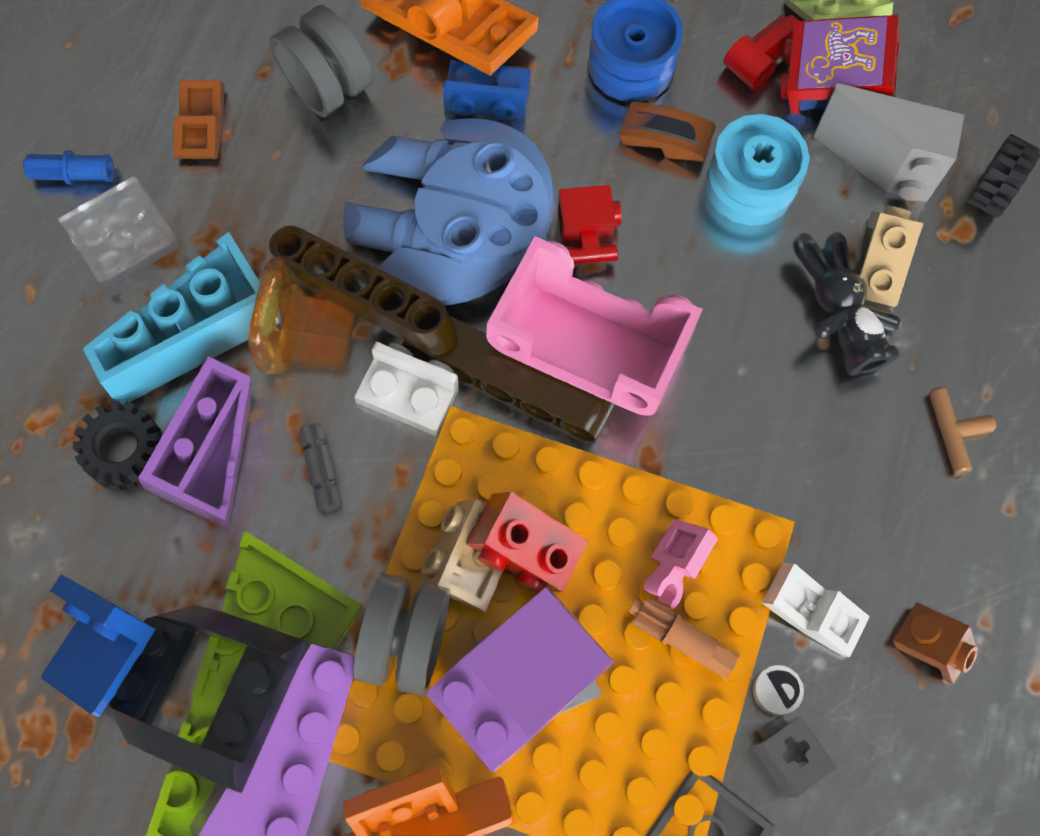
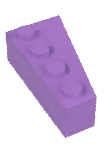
M306 641L309 644L243 792L239 793L215 783L213 786L214 790L202 810L199 809L189 826L193 836L307 835L354 677L355 655Z

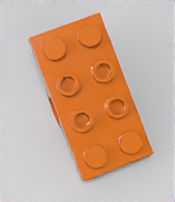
M360 0L361 8L490 76L538 30L537 16L506 0Z

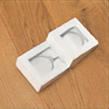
M782 563L762 601V604L789 624L845 657L851 656L870 617L841 592L824 589L797 565L791 563Z

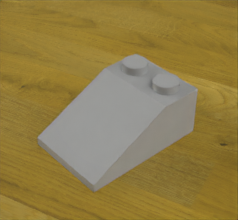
M836 83L813 137L885 192L899 195L901 198L909 201L919 200L927 202L957 159L965 115Z

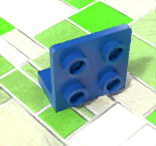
M61 574L50 592L66 601L61 610L76 618L77 622L42 673L41 679L88 713L99 717L110 700L115 696L122 681L138 656L143 652L156 629L102 596Z

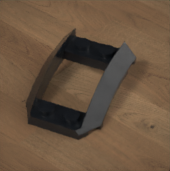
M196 605L145 618L144 622L156 630L122 681L115 696L108 703V707L126 742L173 765L242 793L309 643L252 621ZM196 632L246 648L201 745L151 725Z

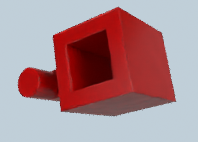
M602 185L559 189L557 214L561 244L565 247H574L567 248L574 261V265L618 261L617 244H608L613 241L615 227H620L622 223L620 202L612 200L611 186Z

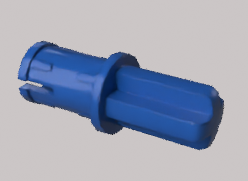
M66 150L63 155L28 154L23 160L25 176L31 180H64L66 184L73 185L75 180L112 182L114 177V163L109 154L75 155L73 151Z

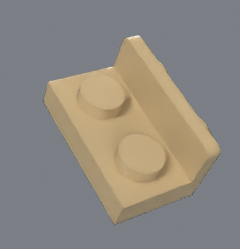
M472 499L460 501L456 505L451 506L446 512L441 524V530L444 531L437 548H433L429 552L423 563L422 574H424V578L420 586L424 583L450 588L451 598L476 611L486 612L502 572L481 563L477 559L480 552L466 545L486 504Z

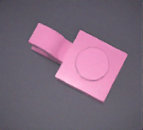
M674 519L651 557L658 564V567L646 580L644 590L659 596L657 599L659 604L674 609L679 604L683 595V577L696 578L718 538L708 528Z

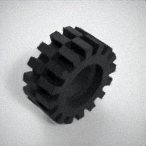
M1010 134L980 177L967 202L999 218L1035 167V163L1040 158V148Z
M119 401L110 402L111 410L109 411L103 405L95 408L99 414L98 417L93 419L87 414L82 419L88 425L86 429L77 426L74 434L80 438V441H73V450L79 454L75 456V459L83 468V471L106 488L109 485L113 490L122 491L123 485H125L130 490L138 488L136 482L163 436L160 432L161 429L142 408L139 410L132 403L126 402L124 408ZM121 431L135 434L137 446L130 457L120 462L106 459L104 446L110 437Z

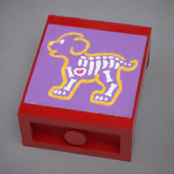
M899 15L795 21L793 39H786L785 63L786 65L790 64L789 73H783L781 76V98L788 99L791 114H800L802 100L829 99L836 83L895 97L900 43Z

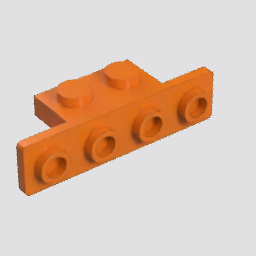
M439 765L428 770L417 771L407 778L380 788L367 790L362 795L343 801L345 820L354 831L343 836H483L512 825L515 822L507 785L502 777H496L455 793Z

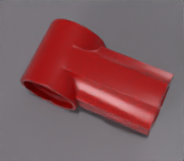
M792 14L790 16L780 15L754 37L751 38L748 35H744L728 50L723 59V64L750 89H758L771 77L777 65L785 59L786 39H793L794 22L799 20Z

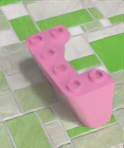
M535 236L487 322L486 337L488 342L496 350L515 360L640 415H653L691 340L703 309L693 305L687 298L679 295L659 298L653 311L645 309L636 300L622 299L606 292L597 283L591 281L583 282L572 277L574 261L568 249L558 242H547Z

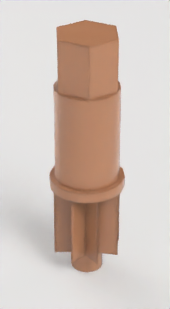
M649 597L643 603L634 599L628 609V612L635 616L632 622L633 625L661 641L660 643L672 646L725 679L732 672L739 659L737 652L683 620L680 614L672 612Z

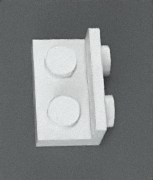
M375 342L371 350L374 359L354 396L356 403L437 437L449 408L458 394V376L454 374V371L448 365L437 360H430L429 363L413 357V354L401 345L390 343L386 346Z

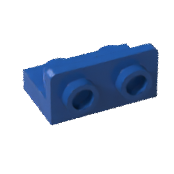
M450 60L448 78L443 84L444 111H452L459 115L477 114L494 116L500 120H525L531 69L500 66L490 76L463 61Z

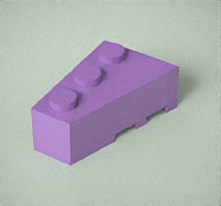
M208 356L138 477L146 491L228 530L231 522L253 394L250 376Z

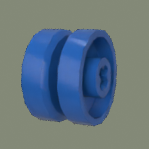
M608 0L602 4L593 18L589 48L588 70L594 84L606 95L626 102H642L652 99L667 89L675 74L677 56L683 40V24L677 11L665 0Z

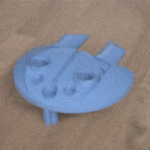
M472 118L446 121L440 127L445 139H436L434 142L392 135L362 165L365 171L422 180L421 183L424 188H418L415 197V210L408 209L404 212L345 202L343 223L347 243L393 252L379 266V269L437 298L444 305H453L481 297L505 284L513 277L535 236L547 242L549 241L547 233L554 213L555 189L550 169L543 154L528 137L518 130L486 119Z

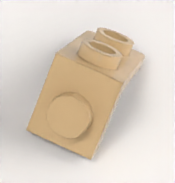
M886 205L884 213L871 212L867 227L874 230L860 272V276L867 285L866 300L892 307L897 306L923 226L921 222L909 220L912 211Z

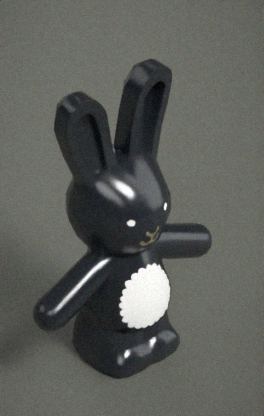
M836 231L827 238L825 243L826 261L813 237L807 233H801L793 241L794 252L815 280V296L818 303L830 313L815 325V335L818 338L825 339L837 331L846 370L850 375L871 373L895 361L900 353L895 346L890 345L885 339V330L890 332L898 330L901 326L900 318L896 315L865 306L867 285L864 279L851 268L849 249L845 236Z

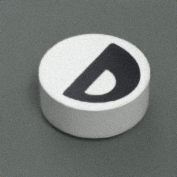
M774 665L761 671L756 676L753 682L752 693L757 706L762 711L773 716H780L791 713L800 706L804 696V687L795 671L786 666Z

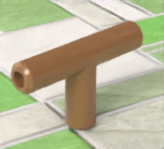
M934 388L930 391L929 396L953 472L957 475L966 474L972 470V466L962 437L994 432L996 421L991 415L957 420L947 388Z

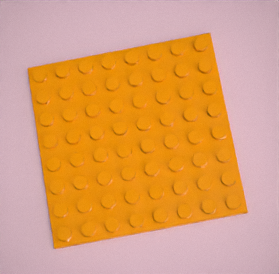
M450 406L385 573L408 580L411 588L410 610L414 596L421 587L420 585L424 578V574H422L423 563L429 552L433 548H437L444 532L441 530L442 520L449 508L460 501L472 499L487 504L492 494L513 492L588 540L564 591L553 593L614 660V663L596 679L602 693L600 697L556 716L513 758L492 773L427 695L424 697L398 690L395 677L397 658L389 679L382 686L356 681L353 677L329 761L390 784L407 778L417 771L428 770L439 765L455 793L496 777H502L507 785L515 822L507 827L530 836H646L690 771L702 777L712 775L722 783L770 613V609L762 604V601L782 563H784L795 522ZM674 519L708 528L718 538L696 578L683 577V595L679 604L674 609L666 608L676 614H680L683 620L739 654L735 667L726 679L672 646L660 643L661 641L633 625L632 622L635 616L628 612L634 599L643 603L649 597L657 602L659 596L646 592L644 585L648 577L658 567V564L651 557ZM506 568L504 569L486 612L476 611L450 597L443 639L429 689L477 646V640L489 636L536 596V594L525 590L516 583L519 576ZM698 778L689 793L680 796L676 800L674 815L659 836H688L690 826L698 824L704 815H713L718 793ZM703 821L695 828L694 836H707L711 821Z

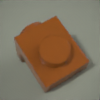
M918 602L915 603L893 639L896 649L940 669L943 679L952 684L955 683L961 672L967 673L971 669L978 652L969 625Z

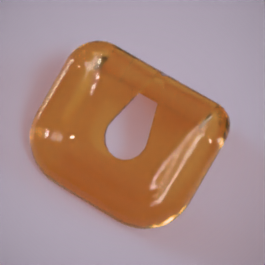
M279 256L270 258L261 276L248 333V348L256 368L268 375L280 374L289 366L344 370L356 314L335 303L304 296L300 287L292 280L287 262ZM278 308L280 309L282 331L277 329L276 325Z

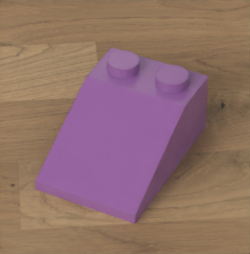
M545 587L465 655L426 692V695L493 773L513 758L610 667L614 660L548 587Z

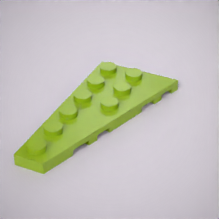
M244 530L239 545L241 550L234 572L231 571L226 586L228 591L221 612L252 621L305 641L336 649L362 611V605ZM210 636L193 688L192 695L194 697L186 722L182 723L179 737L198 745L202 744L246 648ZM172 764L170 772L165 775L146 836H193L189 826L199 809L202 810L214 790L215 782Z

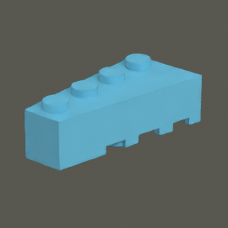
M229 232L216 241L219 247L204 259L199 255L185 266L187 272L169 287L162 284L150 294V302L136 313L132 311L127 312L82 348L99 382L115 402L119 401L124 406L126 402L130 403L205 363L208 356L214 358L280 323L267 293Z

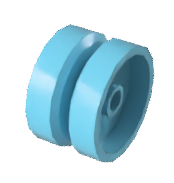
M766 114L745 115L729 123L718 136L708 168L705 185L709 200L719 213L733 222L753 226L768 224L780 218L793 203L798 188L806 176L810 159L806 141L794 126L775 116Z

